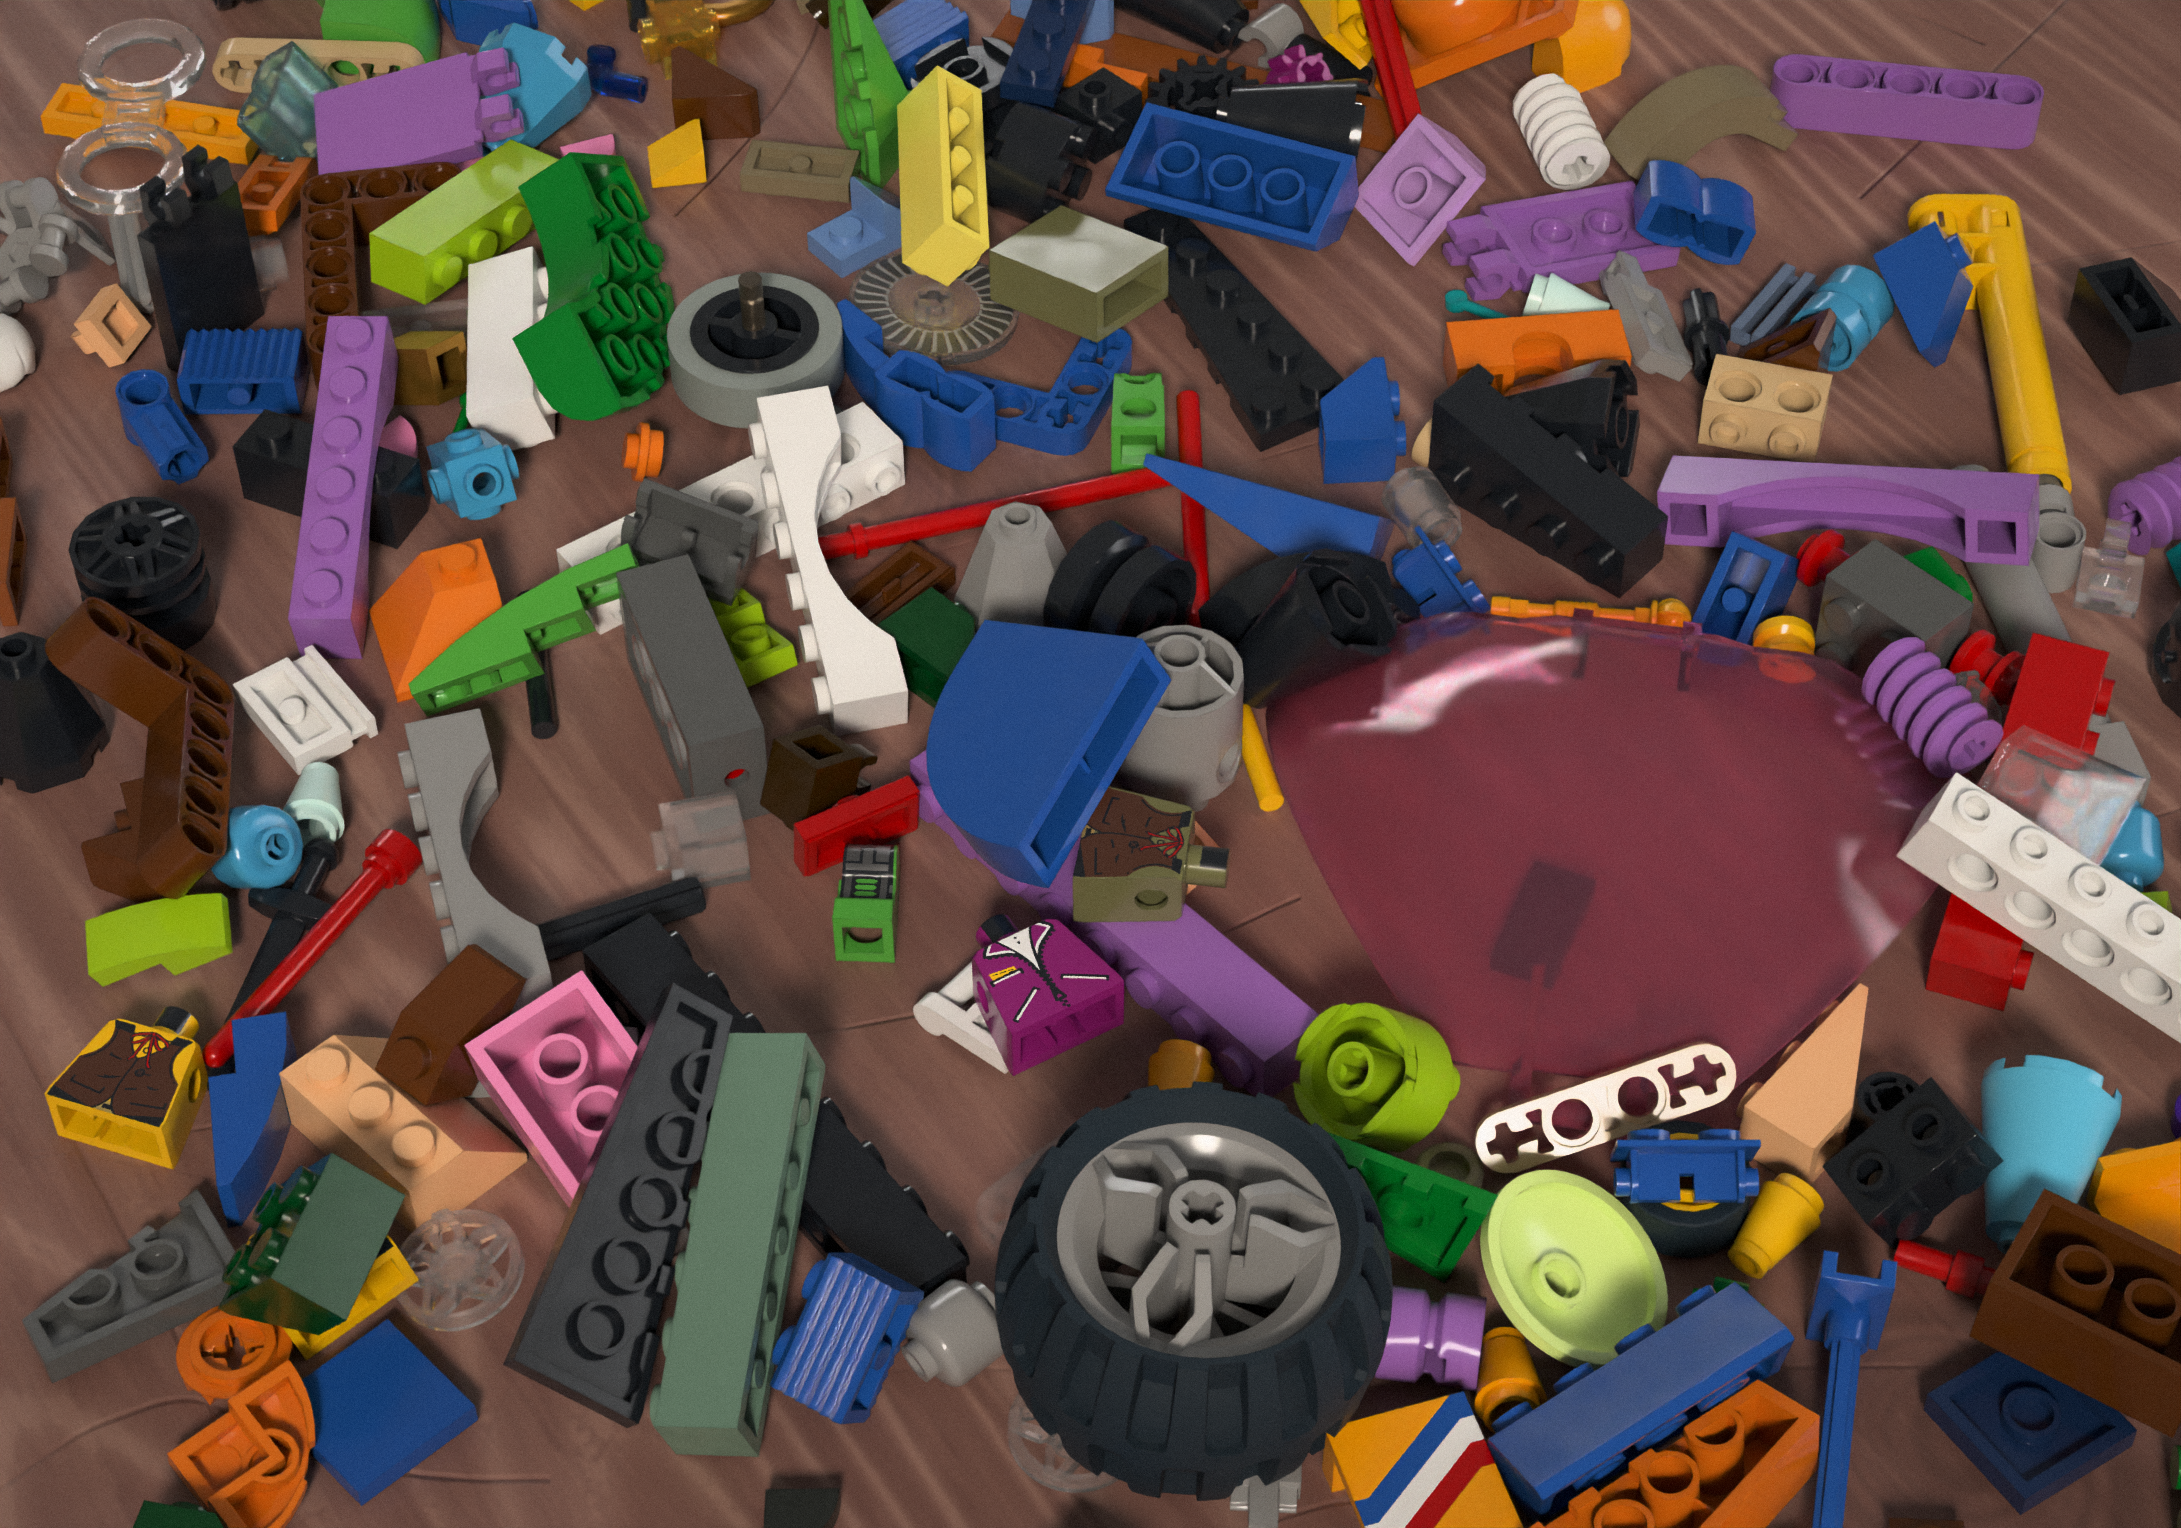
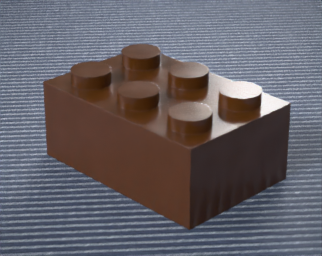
M2044 1188L1989 1281L1969 1336L2174 1438L2181 1424V1255Z

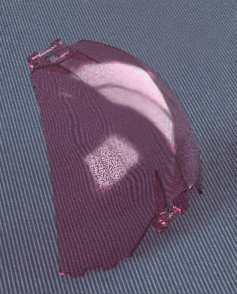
M1574 608L1573 617L1554 615L1528 618L1478 612L1446 613L1444 611L1403 625L1398 623L1397 636L1386 645V647L1394 648L1386 657L1379 661L1371 662L1374 664L1331 679L1267 707L1265 719L1267 740L1276 774L1291 813L1337 904L1374 966L1405 1013L1427 1022L1441 1035L1449 1049L1453 1065L1511 1073L1507 1105L1533 1097L1529 1096L1532 1071L1588 1078L1697 1041L1714 1043L1730 1055L1736 1069L1735 1089L1807 1027L1848 988L1897 937L1930 898L1939 884L1896 855L1922 810L1950 778H1938L1926 769L1923 760L1914 756L1910 751L1907 741L1901 740L1896 736L1892 723L1883 721L1879 716L1877 706L1867 702L1861 692L1863 678L1829 658L1825 659L1798 651L1753 647L1720 635L1702 633L1703 623L1683 621L1682 627L1626 621L1594 617V610ZM1970 771L1961 775L1983 789ZM1698 1055L1692 1058L1694 1070L1688 1074L1674 1078L1670 1072L1671 1064L1661 1066L1657 1071L1668 1085L1670 1095L1681 1096L1676 1088L1688 1083H1697L1703 1092L1713 1089L1712 1077L1722 1072L1721 1064H1710L1703 1055ZM1641 1076L1631 1077L1623 1082V1084H1628L1625 1109H1621L1627 1114L1643 1115L1646 1113L1648 1092L1657 1093L1656 1087L1648 1078ZM1564 1100L1553 1110L1551 1119L1553 1127L1586 1131L1590 1126L1592 1118L1591 1111L1585 1103ZM1539 1109L1525 1114L1531 1124L1540 1125ZM1627 1135L1622 1136L1621 1140H1627Z

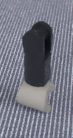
M1284 3L1275 4L1239 31L1238 38L1246 42L1256 38L1266 46L1267 52L1258 57V66L1270 68L1267 63L1269 59L1283 55L1285 49L1303 45L1306 56L1320 52L1323 54L1322 60L1327 64L1330 74L1333 75L1332 80L1359 78L1368 80V86L1372 83L1373 71L1369 66L1366 65L1359 70L1342 54L1308 34H1304L1302 21L1298 14ZM1369 90L1368 92L1356 91V94L1368 97L1371 95Z

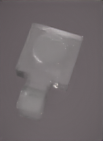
M2107 518L2104 536L2100 540L2099 548L2083 547L2072 607L2132 619L2135 618L2140 601L2145 558L2127 555L2131 532L2130 522Z

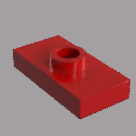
M907 775L860 796H847L839 800L832 808L795 823L794 862L802 875L809 877L843 862L846 844L883 845L918 829L920 791L911 777Z

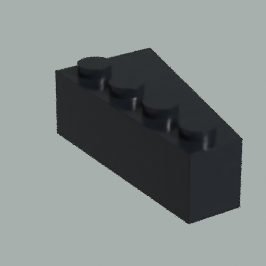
M1477 364L1434 400L1427 488L1437 493L1444 500L1456 504L1482 519L1491 527L1503 531L1534 549L1538 554L1550 558L1581 576L1587 582L1602 588L1620 599L1663 559L1668 516L1609 468H1606L1601 473L1596 471L1588 464L1585 455L1581 451L1582 446L1565 433L1555 438L1532 419L1536 409L1518 395L1509 401L1490 385L1495 376L1480 364Z

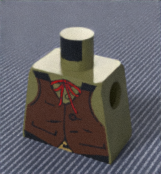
M1109 786L1082 831L1073 873V921L1083 923L1176 921L1183 915L1188 884L1217 888L1227 887L1231 849L1194 845L1195 811L1189 806Z

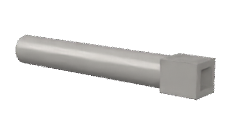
M1962 465L1951 469L1990 472L1987 468L1980 465ZM2032 557L2029 566L1965 562L2008 654L2013 651H2019L2026 656L2032 633L2073 643ZM2108 713L2105 718L2093 715L2089 730L2100 733L2090 771L2077 768L2072 784L2084 787L2075 823L2084 814L2089 812V808L2093 804L2109 798H2130L2138 801L2143 808L2151 780L2150 773L2125 722L2112 723Z

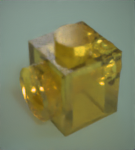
M645 0L647 17L638 19L637 29L643 54L648 65L659 63L665 79H672L671 50L681 46L717 66L715 40H720L721 34L714 8L706 9L702 0Z

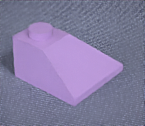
M1418 113L1358 187L1359 197L1354 207L1408 264L1415 266L1445 230L1447 222L1454 219L1486 180V166L1456 135Z

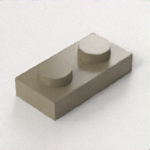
M752 139L740 171L741 191L761 193L769 196L780 195L817 199L825 202L849 203L851 199L850 177H858L861 169L860 151Z

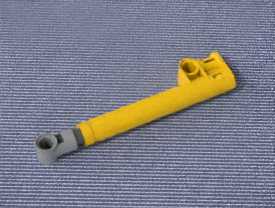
M1933 194L1917 200L1910 207L1907 214L1908 228L1911 233H1914L1936 221L1948 237L1958 233L1973 260V264L1965 267L1973 284L1965 310H1979L2007 471L2008 473L2039 474V531L2031 557L2048 592H2063L2070 589L2075 583L2086 539V529L2083 523L2075 517L2072 497L2070 495L2072 480L2020 208L2009 197L1996 194ZM1937 212H1942L1943 221L1940 224Z

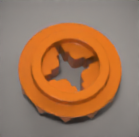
M219 1306L204 1312L185 1329L177 1345L176 1363L187 1390H195L200 1393L209 1405L218 1399L232 1398L290 1358L291 1352L294 1351L293 1341L282 1327L232 1316L218 1309ZM238 1337L240 1346L244 1347L246 1354L243 1355L242 1365L239 1366V1369L232 1370L228 1366L226 1358H229L230 1348L233 1347V1338Z

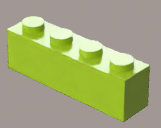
M510 139L369 233L371 282L427 305L468 276L469 264L496 257L536 229L518 186L559 159Z

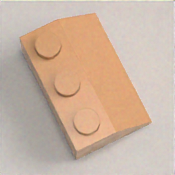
M332 1035L279 1073L291 1124L326 1156L333 1153L406 1195L395 1219L419 1241L528 1161L524 1150L463 1097L425 1106L376 1071L375 1067L389 1038Z

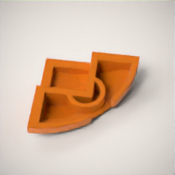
M289 1359L228 1400L229 1412L167 1453L169 1465L205 1510L216 1513L224 1528H285L293 1518L308 1488L305 1476L308 1469L310 1449L316 1446L314 1416L304 1383Z

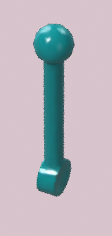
M1451 290L1445 295V308L1449 312L1460 313L1466 311L1484 319L1510 317L1468 300L1466 292L1462 290Z

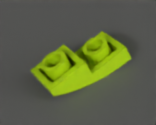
M743 588L738 592L732 606L708 598L747 688L798 665L793 644L766 624L760 601Z
M222 893L185 895L178 900L169 898L153 900L111 911L85 921L88 975L102 987L158 964H162L176 976L233 953L228 899Z

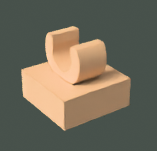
M116 283L100 289L74 323L78 331L73 332L70 337L84 354L97 352L110 368L125 363L152 326Z

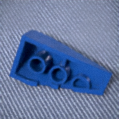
M1147 453L1143 464L1145 467L1278 557L1328 548L1334 551L1358 553L1381 560L1393 531L1395 520L1305 497Z

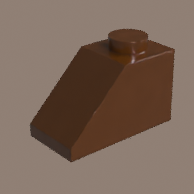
M477 944L467 945L401 1011L375 1070L425 1106L472 1095L479 1080L464 1045L510 1016L527 979Z

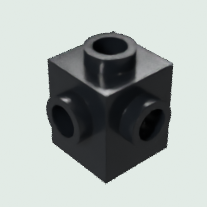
M1104 67L1058 95L1056 100V113L1097 129L1094 147L1087 160L1094 164L1126 146L1142 112V91Z

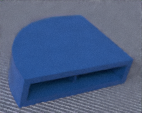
M984 620L944 686L929 727L926 747L927 771L936 800L975 852L989 866L1016 881L1049 888L1170 684L1171 678L1142 638Z

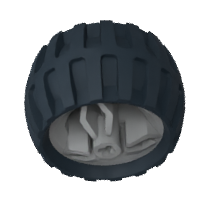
M1193 1081L1191 1088L1159 1090L1157 1085L1130 1091L1123 1098L1122 1102L1103 1111L1097 1106L1083 1115L1066 1129L1056 1147L1052 1146L1040 1157L1026 1177L1013 1202L997 1256L994 1297L1001 1348L1013 1371L1014 1382L1027 1408L1045 1432L1050 1436L1055 1433L1060 1436L1067 1454L1085 1469L1096 1476H1099L1103 1471L1116 1479L1128 1483V1487L1132 1492L1159 1499L1162 1492L1196 1495L1197 1501L1226 1499L1232 1494L1235 1487L1243 1484L1245 1479L1258 1475L1264 1485L1267 1486L1293 1473L1302 1465L1308 1453L1314 1455L1325 1448L1326 1433L1335 1437L1358 1409L1363 1395L1380 1365L1391 1322L1393 1301L1391 1260L1385 1244L1384 1228L1380 1213L1361 1174L1356 1168L1348 1169L1343 1150L1316 1122L1309 1126L1298 1117L1289 1113L1284 1102L1260 1092H1258L1256 1097H1252L1238 1092L1222 1090V1083ZM1123 1264H1126L1143 1273L1140 1277H1134L1114 1272ZM1243 1303L1276 1310L1265 1319L1240 1307Z

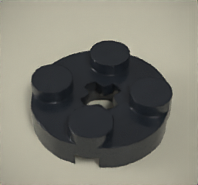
M981 37L984 46L975 45L967 47L964 38L946 42L933 48L918 60L914 66L917 76L915 79L911 78L912 90L938 65L981 89L983 113L989 111L1003 102L1011 101L1010 99L1000 98V80L1013 48L1003 40L993 37Z

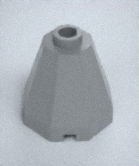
M1015 501L991 511L954 598V602L962 604L974 617L975 634L984 620L1044 627L1043 608L1048 589L1067 552L1052 522L1039 506Z

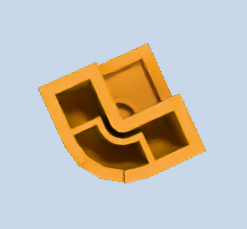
M1579 0L1573 28L1556 39H1543L1534 43L1531 71L1537 77L1555 73L1562 77L1566 84L1576 88L1579 93L1606 84L1620 76L1622 65L1630 55L1632 38L1630 13L1624 0Z

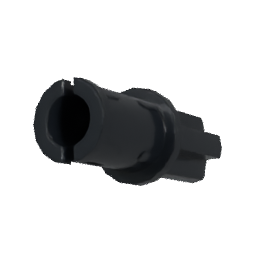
M1696 288L1690 291L1691 297L1683 302L1687 324L1683 338L1686 348L1693 355L1695 378L1699 383L1707 386L1716 354L1728 356L1726 345L1730 339L1728 326L1721 320L1716 295L1713 292L1702 293L1701 288Z

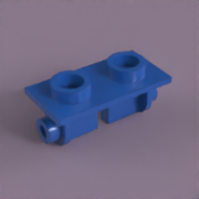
M1415 527L1414 530L1422 544L1413 550H1401L1393 557L1392 575L1395 580L1400 583L1405 592L1417 604H1420L1433 594L1436 595L1419 606L1421 615L1431 627L1439 642L1449 644L1451 647H1458L1468 640L1470 632L1478 626L1488 640L1492 639L1494 636L1482 616L1491 608L1472 579L1463 584L1459 582L1455 574L1463 569L1443 539L1433 545L1421 527Z
M1662 1129L1630 1131L1627 1133V1140L1616 1141L1610 1154V1162H1626V1168H1614V1195L1628 1196L1629 1204L1679 1203L1681 1200L1680 1177H1692L1693 1203H1744L1745 1196H1758L1759 1194L1758 1168H1745V1162L1752 1161L1761 1147V1141L1741 1140V1132L1733 1129L1701 1131L1698 1133V1140H1670V1132Z

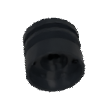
M130 497L107 503L87 515L73 531L68 551L81 592L82 602L89 597L100 598L183 651L201 641L213 626L218 606L211 577L206 566L207 559L202 547L201 534L194 515L182 505L160 497Z

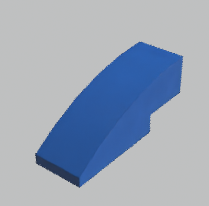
M286 1011L232 1020L236 1073L208 1077L216 1186L228 1228L242 1226L262 1196L280 1160L291 1126L279 1076L281 1071L297 1061V1053Z

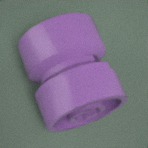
M1393 1285L1391 1322L1386 1346L1375 1378L1416 1383L1422 1374H1431L1438 1387L1476 1391L1487 1297L1447 1292L1439 1302L1431 1301L1426 1289Z

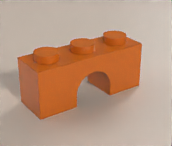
M1614 309L1446 322L1443 368L1449 388L1474 366L1480 364L1495 376L1490 385L1504 395L1509 388L1514 387V381L1522 376L1532 374L1550 376L1601 359L1626 360L1630 367L1632 355L1619 310Z

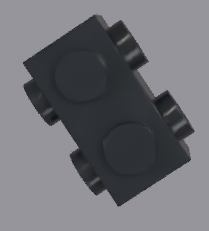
M1930 1077L1822 1167L1866 1225L1895 1250L1900 1239L1910 1240L1918 1237L1930 1227L1934 1217L1961 1195L1969 1194L1978 1189L1986 1181L1989 1173L2004 1160L1958 1103Z

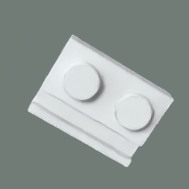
M313 645L304 649L305 656L293 662L286 657L233 684L237 703L298 775L310 763L325 762L353 747L352 740L364 734H367L369 738L378 735L376 720L373 714Z

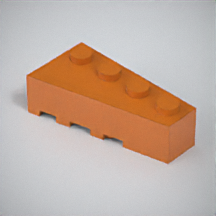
M1757 1379L1683 1427V1437L1660 1452H1655L1650 1448L1629 1462V1472L1600 1491H1597L1592 1486L1568 1502L1569 1511L1546 1526H1543L1538 1521L1528 1528H1766L1817 1471L1820 1415Z

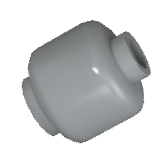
M958 1279L946 1281L918 1304V1309L913 1314L909 1328L906 1330V1337L909 1342L901 1347L905 1360L923 1381L929 1382L932 1378L936 1377L951 1387L963 1386L1004 1354L998 1333L994 1294L979 1281H975L971 1285Z

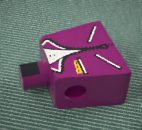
M999 914L987 919L978 928L975 938L982 949L978 950L972 957L973 994L1004 1063L1012 1076L1124 1024V980L1059 920L1045 919L1019 931L1007 915Z

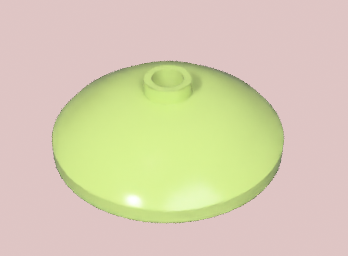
M1545 1169L1524 1173L1499 1190L1497 1199L1481 1225L1480 1248L1483 1267L1492 1293L1500 1308L1513 1326L1533 1345L1558 1361L1577 1368L1589 1362L1593 1369L1597 1370L1619 1356L1614 1346L1631 1332L1649 1323L1656 1332L1664 1327L1668 1310V1293L1661 1261L1643 1227L1633 1214L1612 1194L1581 1176L1565 1171Z

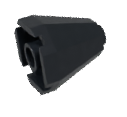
M1601 359L1509 388L1503 395L1509 401L1518 395L1536 409L1532 419L1555 438L1565 433L1582 446L1581 451L1585 455L1588 464L1599 473L1609 468L1619 477H1628L1631 474L1640 419L1639 410H1628L1627 395L1638 396L1637 379L1626 360Z
M18 632L0 638V777L15 781L17 790L34 794L85 777L93 766L91 755L97 747H99L102 753L110 739L93 693L64 675L53 665L45 652V643L47 641L45 638Z

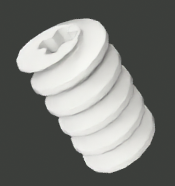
M1555 73L1540 75L1528 81L1518 90L1513 100L1512 113L1544 180L1554 188L1575 190L1591 185L1602 177L1609 167L1611 156L1585 103H1583L1579 91L1573 86L1566 84L1564 79Z

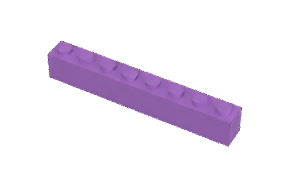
M926 750L909 761L910 777L920 791L919 817L927 823L934 822L953 838L955 845L963 855L969 859L976 858L995 874L1005 891L1013 896L1019 895L1038 911L1042 920L1056 919L1066 926L1124 980V986L1127 987L1129 994L1138 1005L1145 1009L1151 1008L1172 1026L1179 1039L1191 1041L1206 1048L1212 1056V1061L1218 1065L1221 1073L1229 1083L1238 1088L1244 1087L1254 1097H1256L1258 1092L1273 1097L1299 1078L1301 1062L1295 1060L1297 1047L1304 1032L1319 1014L1186 903L1184 904L1182 917L1176 921L1074 922L1073 873L1081 835L1049 888L1038 887L1009 878L989 866L975 852L943 811L935 798L929 782Z

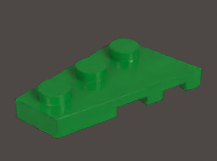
M1327 1132L1343 1150L1348 1169L1356 1168L1365 1180L1382 1219L1387 1249L1445 1283L1486 1218L1498 1195Z

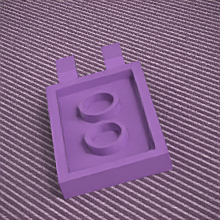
M502 47L478 52L476 55L471 56L465 52L313 94L319 175L431 162L456 164L482 157V142H497L524 133L523 113L519 108L513 109L512 99L508 94L480 100V96H491L519 87V67L515 62L509 63L508 52Z
M1626 181L1481 206L1480 214L1447 222L1446 232L1454 243H1444L1442 254L1450 266L1469 265L1476 277L1466 278L1465 289L1473 301L1499 299L1510 287L1513 291L1522 290L1523 293H1529L1535 273L1548 278L1550 273H1553L1573 285L1600 280V271L1605 270L1617 256L1616 253L1619 250L1636 257L1643 272L1677 266L1681 248L1654 243L1643 237L1635 229L1633 192L1636 185L1633 181Z

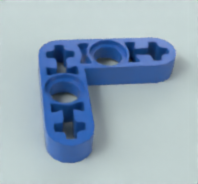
M1121 328L1098 343L1081 337L1049 393L966 371L952 370L946 371V373L971 377L989 388L994 395L995 413L1004 408H1017L1024 412L1022 415L1012 418L1000 417L995 414L996 440L1053 455H1074L1083 451L1090 443L1113 402L1114 373L1129 374L1132 367V340L1130 335ZM1097 358H1103V366L1097 364ZM1082 385L1094 386L1099 389L1098 392L1088 395L1076 394L1071 390L1076 386ZM1068 414L1073 416V423H1067Z

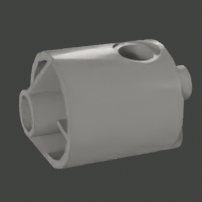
M1190 625L1162 626L1141 633L1136 638H1142L1171 678V682L1119 768L1117 779L1122 786L1132 789L1136 793L1187 805L1195 812H1198L1208 805L1209 799L1218 796L1234 782L1241 767L1244 691L1243 664L1241 657L1232 644L1213 631Z

